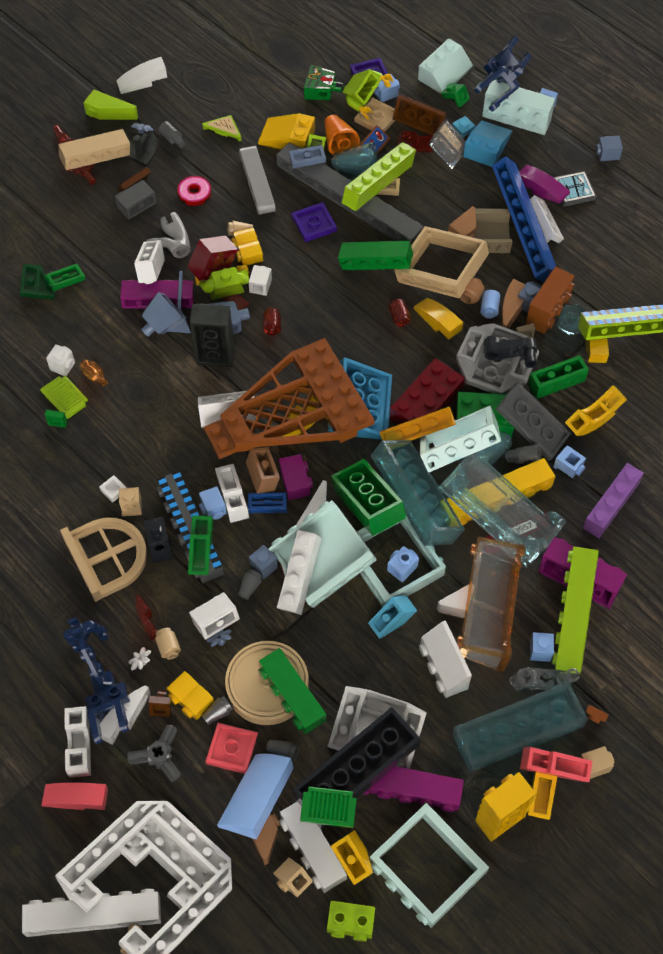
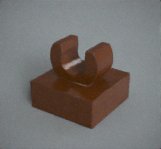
M158 691L157 696L149 697V716H171V698L166 697V691Z

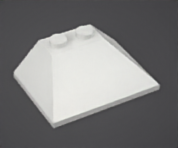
M346 686L328 747L339 751L391 707L420 736L427 712L408 702L367 689ZM415 750L402 760L397 767L410 769Z

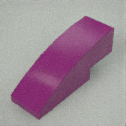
M526 165L519 171L525 187L532 189V193L535 196L560 204L570 194V191L559 181L535 167Z

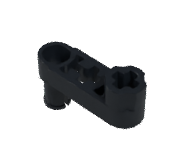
M487 336L484 340V357L488 360L525 356V366L527 368H533L537 365V341L534 338L500 341L498 337Z

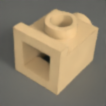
M139 487L119 489V503L122 516L142 515Z

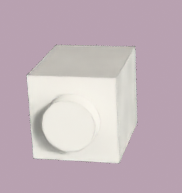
M254 265L249 279L250 293L267 296L272 280L271 268Z

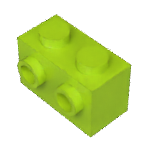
M331 901L327 933H331V936L335 938H344L345 935L354 936L353 939L357 941H367V938L371 939L375 907Z

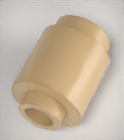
M163 628L157 631L155 641L161 657L168 660L176 658L181 648L175 633L171 631V628Z

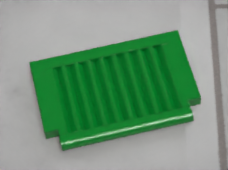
M309 787L308 792H303L300 822L353 828L357 798H352V791Z

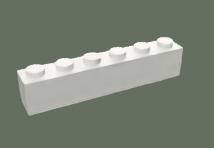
M143 889L141 893L132 894L131 891H122L117 896L103 893V898L87 913L73 900L65 901V898H53L51 902L43 903L42 900L29 901V904L22 905V933L26 937L129 927L131 924L150 925L161 923L160 895L158 891L154 892V889Z

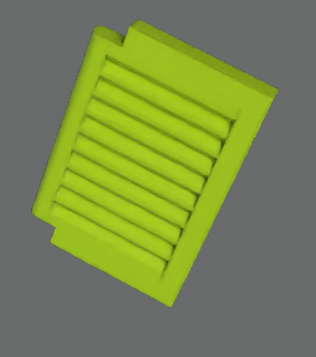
M59 376L40 389L59 412L65 413L66 419H69L86 407L85 403L88 401L67 376L63 378Z

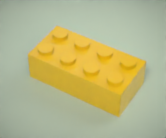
M520 772L514 776L509 774L501 781L502 785L496 789L493 786L483 794L485 797L481 800L482 803L479 805L480 809L477 811L478 814L475 821L491 842L526 816L536 796L535 791Z

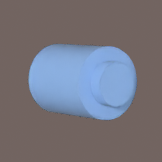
M495 290L483 292L480 313L485 318L491 319L498 315L500 304L499 292Z

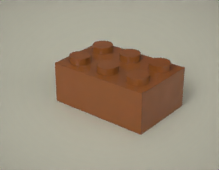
M555 266L530 303L525 325L533 323L535 330L543 334L546 333L548 328L552 329L556 316L561 315L564 309L563 305L565 303L568 304L572 297L570 293L575 286L573 283L575 275Z

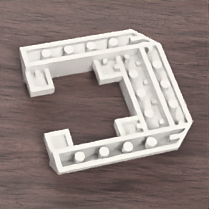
M136 801L55 875L69 900H73L86 913L103 898V893L92 881L121 854L135 867L149 854L179 882L168 892L167 897L180 910L151 939L135 925L119 941V945L128 954H170L232 891L231 858L168 801Z

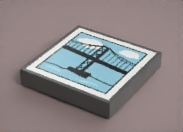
M586 171L553 177L570 191V194L562 201L563 207L596 200L597 196Z

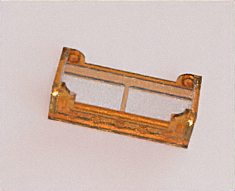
M478 537L476 543H472L470 555H473L462 634L461 636L458 635L456 643L463 658L495 671L504 672L511 659L512 648L510 647L512 642L510 640L519 572L522 566L521 557H524L525 546Z

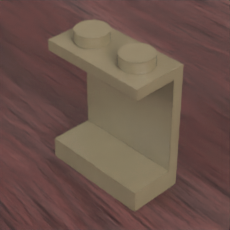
M475 209V238L487 242L489 253H510L512 239H510L509 209Z

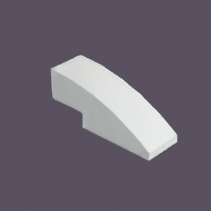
M162 57L149 60L134 67L116 80L120 93L123 94L151 87L152 81L167 78L166 67Z
M234 464L215 468L230 523L249 518L247 505Z
M145 685L129 694L130 702L124 704L127 709L125 712L129 730H131L151 695L149 687ZM115 708L100 723L102 740L112 745L121 731Z

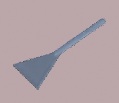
M182 271L179 272L177 308L181 312ZM186 320L169 331L191 333Z

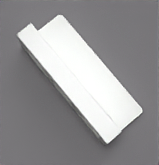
M534 195L530 201L547 243L550 240L560 243L564 238L545 201Z

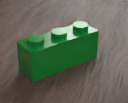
M579 355L530 373L528 387L534 397L539 399L585 382L589 369Z

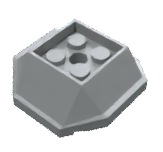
M493 323L479 327H470L456 357L466 384L492 394L504 395L517 382L522 386L526 385L533 368L525 366V356L488 360L484 357V340L487 336L498 337L500 341L529 337ZM537 349V353H536V360H537L538 355H539L538 349Z

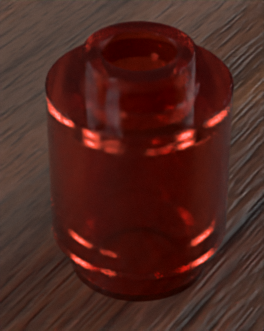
M400 299L393 300L388 308L394 323L398 327L408 325L411 315L406 302Z
M268 308L263 314V331L270 336L281 332V314L276 308Z

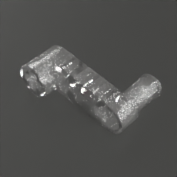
M521 668L510 677V684L515 690H523L525 688L564 690L579 679V676H576L579 672L575 668H570L567 671ZM543 676L545 679L552 678V680L544 683L543 680H540V677Z

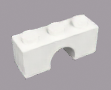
M86 706L64 708L65 730L68 739V749L65 750V771L69 778L91 776L90 723Z

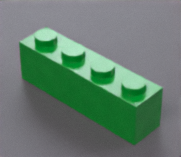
M410 241L343 242L338 260L342 270L410 269L413 250Z
M280 648L259 660L258 672L263 680L267 679L269 681L271 692L275 697H280L282 708L287 714L291 713L294 718L292 721L298 731L302 729L306 735L327 721L326 713Z

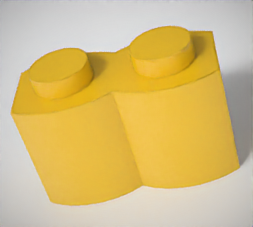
M254 228L233 232L234 238H231V242L238 248L236 253L237 261H241L242 265L245 263L250 265L262 262L263 253Z
M185 671L167 687L169 694L167 697L171 698V702L174 705L177 703L183 707L181 709L182 712L189 719L193 717L198 720L214 702V698Z

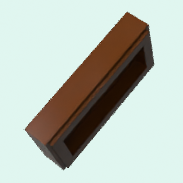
M148 167L123 182L118 187L119 193L147 178L151 173Z

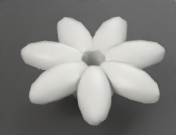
M143 647L139 653H133L135 658L129 661V664H132V671L137 666L141 670L150 661L147 656L151 653V650L146 651L145 647Z

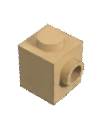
M288 858L273 873L279 880L276 884L285 893L289 891L296 897L313 882L303 867L291 858Z

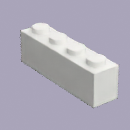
M301 530L297 531L277 605L278 609L302 615L322 540L319 535Z
M296 802L280 811L281 819L278 821L284 832L289 831L292 837L289 840L294 850L299 849L303 857L300 860L305 869L308 870L310 868L314 876L311 879L317 889L321 888L325 893L347 880V874L319 826L314 823L300 822L302 806Z

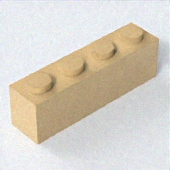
M123 129L58 144L59 157L66 170L130 155V142Z

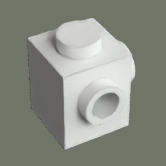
M55 345L46 358L50 370L63 376H67L75 364L72 351L65 346Z

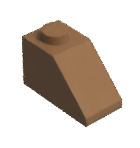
M472 206L449 225L448 232L475 238V207Z
M275 814L269 815L258 838H251L264 865L269 864L278 837L277 827L280 824Z

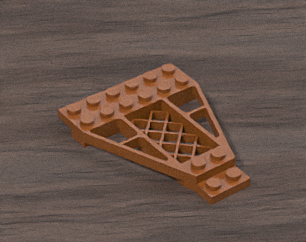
M323 338L290 352L220 415L221 420L204 426V431L218 458L221 459L233 453L249 451L256 447L339 440L342 443L358 436L357 431L375 423L374 418L327 340ZM293 362L302 378L285 385H280L275 376ZM273 381L275 389L252 398L268 382ZM299 393L308 394L307 399L299 398ZM312 395H313V397H314V399H315L316 402L310 401L311 398H312ZM283 399L291 401L289 407L281 405ZM295 403L303 404L302 410L293 408ZM308 406L316 408L311 412L306 411ZM265 407L273 408L272 414L264 412ZM277 411H285L286 414L284 417L277 416ZM291 413L299 415V417L289 419ZM248 414L256 416L254 421L247 420L246 418ZM261 417L269 419L267 425L259 423ZM326 418L333 432L307 434L304 427ZM273 420L281 422L278 426H271ZM256 428L264 430L259 434H254ZM298 429L302 433V435L284 436Z

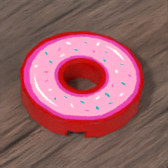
M200 176L186 177L179 183L177 189L179 199L189 206L204 204L211 197L212 192L210 183ZM194 189L198 190V192L192 193L190 191Z

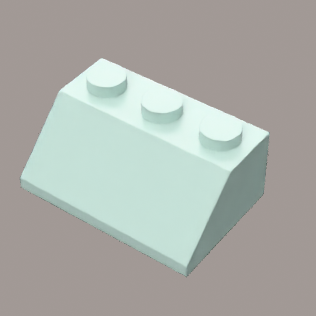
M448 38L419 65L418 80L441 93L448 84H456L473 68V64L463 47Z

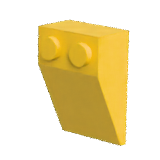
M298 113L268 118L258 144L282 150L290 142L300 149L307 148L309 134L314 135L315 117Z

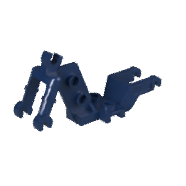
M517 36L512 37L504 49L495 58L491 57L488 63L483 66L488 74L473 89L478 94L485 87L488 88L494 80L510 86L506 92L488 107L491 112L495 111L501 102L506 98L508 99L520 87L516 77L524 72L523 68L532 57L527 52L518 61L513 55L512 49L519 40Z
M75 617L68 620L72 628L66 630L63 633V637L72 645L75 652H79L82 661H87L89 665L88 671L91 676L94 694L86 697L85 701L94 742L99 744L103 742L100 722L103 721L105 712L115 708L122 733L129 731L125 712L127 709L124 704L130 702V698L127 695V686L124 681L115 684L112 672L107 671L104 673L101 663H97L95 659L94 649L87 643V639L92 632L100 637L102 641L109 639L106 627L104 625L100 626L93 620L81 624Z

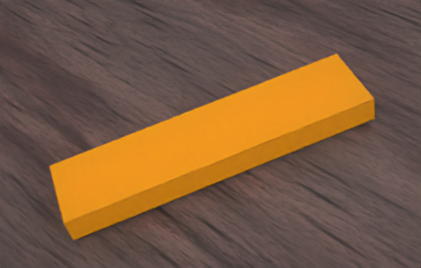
M450 407L380 431L379 433L386 450L454 426L456 423Z

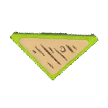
M231 115L202 123L204 130L210 129L222 136H230L238 141H242Z

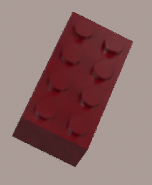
M435 358L391 406L390 420L399 425L447 408L457 397L458 392L463 390L465 377Z

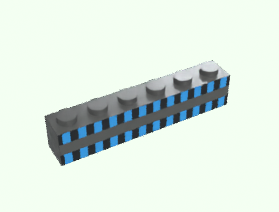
M176 471L158 478L159 486L156 489L159 497H164L165 499L163 503L167 514L171 513L172 518H170L173 529H178L180 533L177 537L181 546L185 545L187 549L184 553L189 562L192 516H199L180 472ZM213 545L211 547L209 575H194L195 578L199 577L202 584L224 575L223 567Z

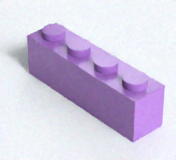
M627 463L588 515L583 529L600 539L637 488L644 473Z

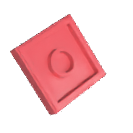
M217 722L205 763L245 774L250 765L258 732Z

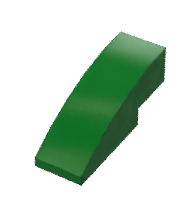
M192 516L188 575H209L213 534L212 516Z

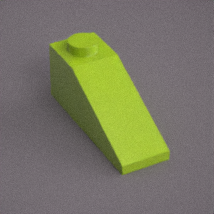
M93 90L84 101L85 112L90 117L99 120L138 119L137 107L97 90Z

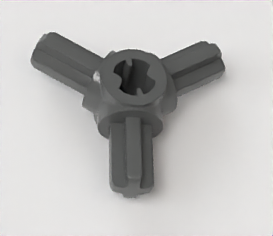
M166 725L159 741L156 740L151 746H147V750L128 752V764L148 762L149 766L155 765L157 769H162L171 782L178 780L181 773L171 761L173 757L170 754L172 751L170 745L177 733V728L172 725ZM161 751V752L163 753V755H162V756L159 755V757L157 758V757L155 756V754H156V753L159 754V752Z

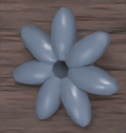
M134 123L131 126L137 128L140 134H144L148 130L153 131L150 125L144 126L143 123Z
M223 629L208 638L207 642H211V647H214L217 643L223 646L226 642L225 640L231 639V636H229L231 630L224 631Z

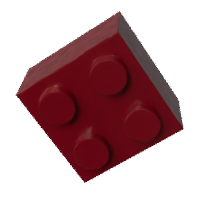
M227 236L199 239L187 267L199 281L207 280L212 272L230 268L238 248Z

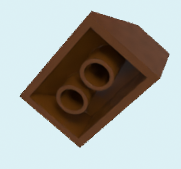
M398 95L392 120L438 138V131L445 124L448 113L410 97Z

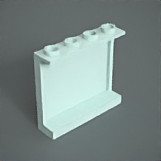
M332 500L324 502L319 507L320 510L314 514L307 515L303 519V523L299 526L291 527L287 531L288 534L286 536L277 538L272 542V546L268 548L274 553L287 572L298 530L314 533L322 538L305 599L308 605L313 608L377 560Z

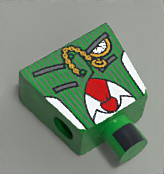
M314 65L310 66L304 85V99L330 100L333 91L342 93L343 83L335 81L334 71Z

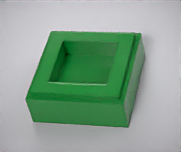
M46 409L45 418L48 425L66 428L68 422L64 412Z

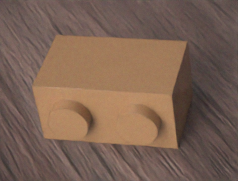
M269 447L251 449L246 465L256 492L275 491L280 476Z

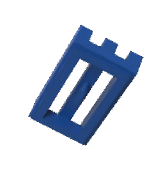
M287 492L248 493V513H287ZM254 499H283V501H271V500L252 501V500H254Z

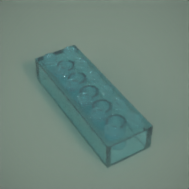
M382 440L371 454V457L388 486L403 501L406 516L424 546L453 544L465 529L430 472L428 473L423 460L410 440Z
M566 682L454 727L452 736L469 773H472L523 752V747H536L583 728L588 718L570 683Z

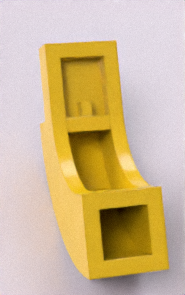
M612 385L594 404L582 410L578 409L565 423L577 436L586 435L611 419L616 414L615 411L627 399Z

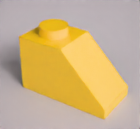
M356 831L351 832L330 846L354 885L373 873L367 849Z

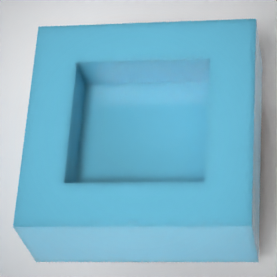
M466 116L452 123V128L462 138L470 134L476 127Z

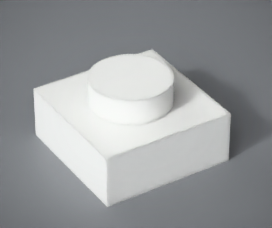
M113 475L99 488L113 503L119 498V489L126 488V486Z

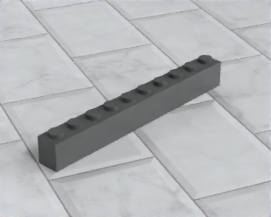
M289 142L277 154L278 167L395 241H410L412 245L423 230L424 226L419 222L412 220L405 213H401L392 205L385 203L378 196H374L357 211L342 204L345 186L352 182V180L342 176L338 171H334L325 163L293 169L289 151L300 149L298 146H294Z

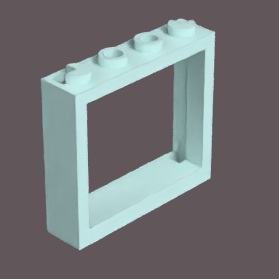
M491 406L456 420V425L420 437V456L428 473L501 442L498 422ZM495 434L496 439L490 441L489 437ZM433 443L435 447L429 448V444Z
M406 511V519L398 523H401L433 571L389 595L372 568L368 566L360 572V575L382 607L392 597L403 595L408 597L445 574L446 566L443 563L442 557L437 556L433 544L430 541L427 542L423 530L415 525L412 515H409ZM365 527L357 531L364 542L374 537Z
M427 803L370 856V863L374 873L378 876L381 874L386 879L385 884L392 892L397 891L402 896L400 898L402 903L408 909L412 907L417 913V919L425 926L428 924L430 928L489 869L479 856ZM422 818L474 871L433 914L380 859Z

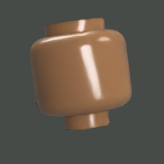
M472 278L460 297L461 301L466 304L477 303L485 290L482 281L478 278Z

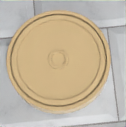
M260 641L250 644L233 657L227 668L225 686L229 702L233 709L249 722L259 725H275L293 717L290 712L287 714L281 706L282 700L279 696L275 697L269 688L271 684L267 679L263 680L258 672L259 660L276 649L280 648L309 689L308 671L303 659L294 649L283 643Z

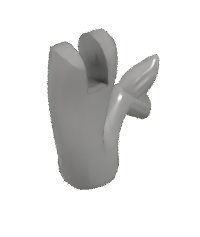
M176 212L170 213L173 220L172 223L169 224L165 216L160 219L162 230L172 239L166 237L151 238L146 240V242L161 240L162 248L166 247L175 258H183L191 251L190 242L182 220Z

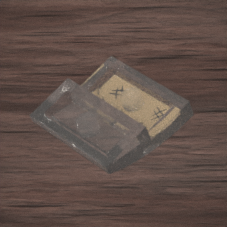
M445 120L435 132L429 145L450 168H453L462 157L461 153L464 150L466 141Z

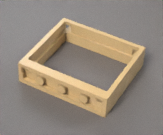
M425 226L411 245L413 257L410 269H395V274L399 283L460 298L466 286L489 254L487 242ZM430 243L474 254L457 280L415 270L413 267Z

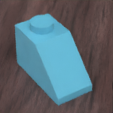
M406 595L392 597L368 624L380 639L405 624L415 614L417 609Z

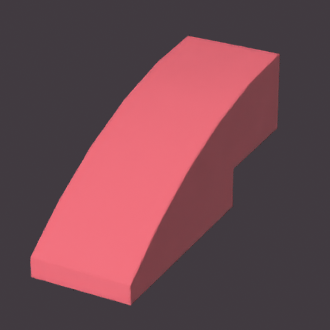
M523 747L520 769L589 783L593 761L554 751L549 752L533 747Z
M96 783L45 784L41 806L85 810V808L105 810L108 788L106 784Z

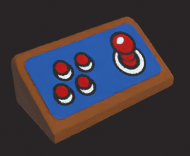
M376 125L359 145V154L373 161L390 141V137Z

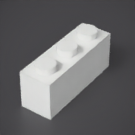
M161 240L143 242L134 263L139 283L152 284L157 281L165 261Z

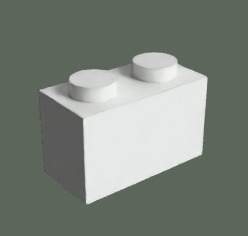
M224 592L189 612L195 627L205 640L240 619L235 605Z

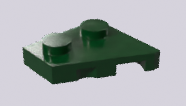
M23 264L20 297L55 300V293L49 286L48 281H46L41 265Z

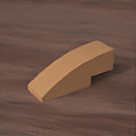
M515 279L512 280L507 289L501 313V326L510 329L522 311L524 300L518 298V295L525 284Z

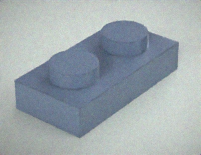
M322 145L289 151L293 169L326 162Z

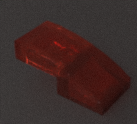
M416 131L400 132L398 145L403 142L416 149V152L431 153L433 152L435 139L434 135L417 136Z
M137 595L135 600L138 615L146 634L152 641L156 638L155 634L157 631L149 621L153 617L151 609Z

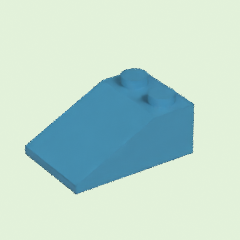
M482 120L471 131L466 140L463 157L492 167L493 164L498 162L512 134V130Z

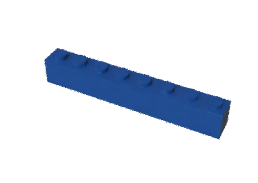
M505 156L493 164L492 168L534 277L544 283L556 264L517 165Z

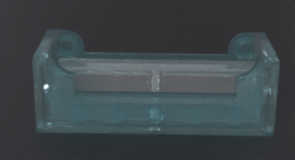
M486 448L466 456L438 488L526 567L547 549L553 538L556 537L567 521L556 512L543 513L488 463L490 453Z

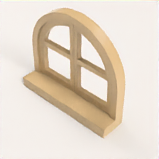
M101 518L72 531H69L68 527L60 530L95 602L133 583L145 567L147 548L144 538L134 525L125 520ZM116 529L126 533L131 539L112 548L103 530ZM99 531L108 550L88 559L79 540ZM136 545L135 562L130 570L125 573L116 555ZM113 557L122 576L102 586L92 566Z

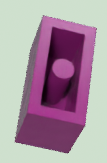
M301 454L279 459V469L288 501L311 496L310 488H313L311 476L307 477L306 472L309 471L306 460L303 461Z

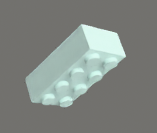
M496 80L490 83L485 94L482 117L542 135L546 134L552 118L555 103L554 97L519 87L508 99L506 98L501 102L495 111L491 112L488 107L506 92L510 86L503 82L498 83Z

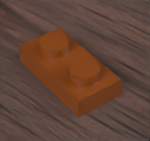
M588 705L585 711L589 714L587 718L598 724L601 720L605 722L609 715L591 705Z

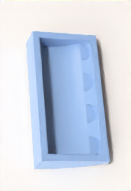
M255 754L217 826L257 839L294 769L291 758L274 754Z

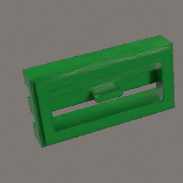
M76 263L46 274L45 279L48 281L49 286H52V290L56 291L84 281L85 275Z

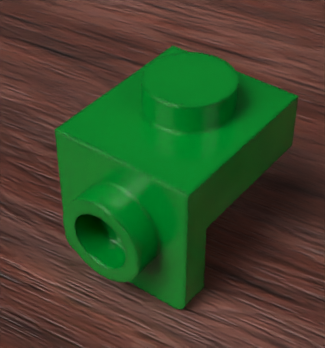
M450 83L441 92L443 98L455 99L457 107H462L470 99L465 84Z

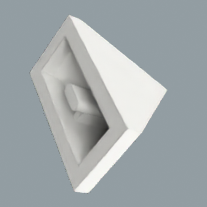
M470 583L438 601V612L467 619L474 584Z

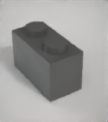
M144 180L135 183L115 196L117 208L128 220L157 203L155 192Z

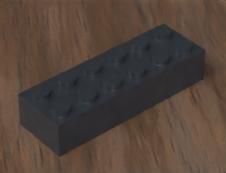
M391 707L292 789L293 797L302 806L303 792H308L309 787L352 791V798L358 799L417 749L421 738ZM317 824L320 829L326 826L323 824Z

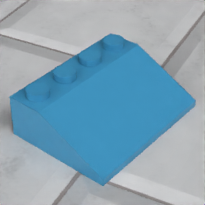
M344 357L340 364L374 418L375 423L357 431L358 436L356 437L381 439L379 432L389 427L392 374ZM328 423V431L333 432L331 426Z

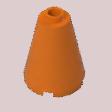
M328 116L324 121L329 152L335 158L342 159L351 156L350 153L356 152L360 145L358 133L339 116Z

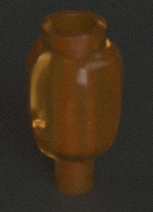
M84 359L80 363L81 372L87 379L95 383L99 382L102 386L108 383V380L104 378L103 369L96 362Z

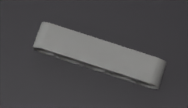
M256 145L239 149L242 166L258 215L275 212V203Z

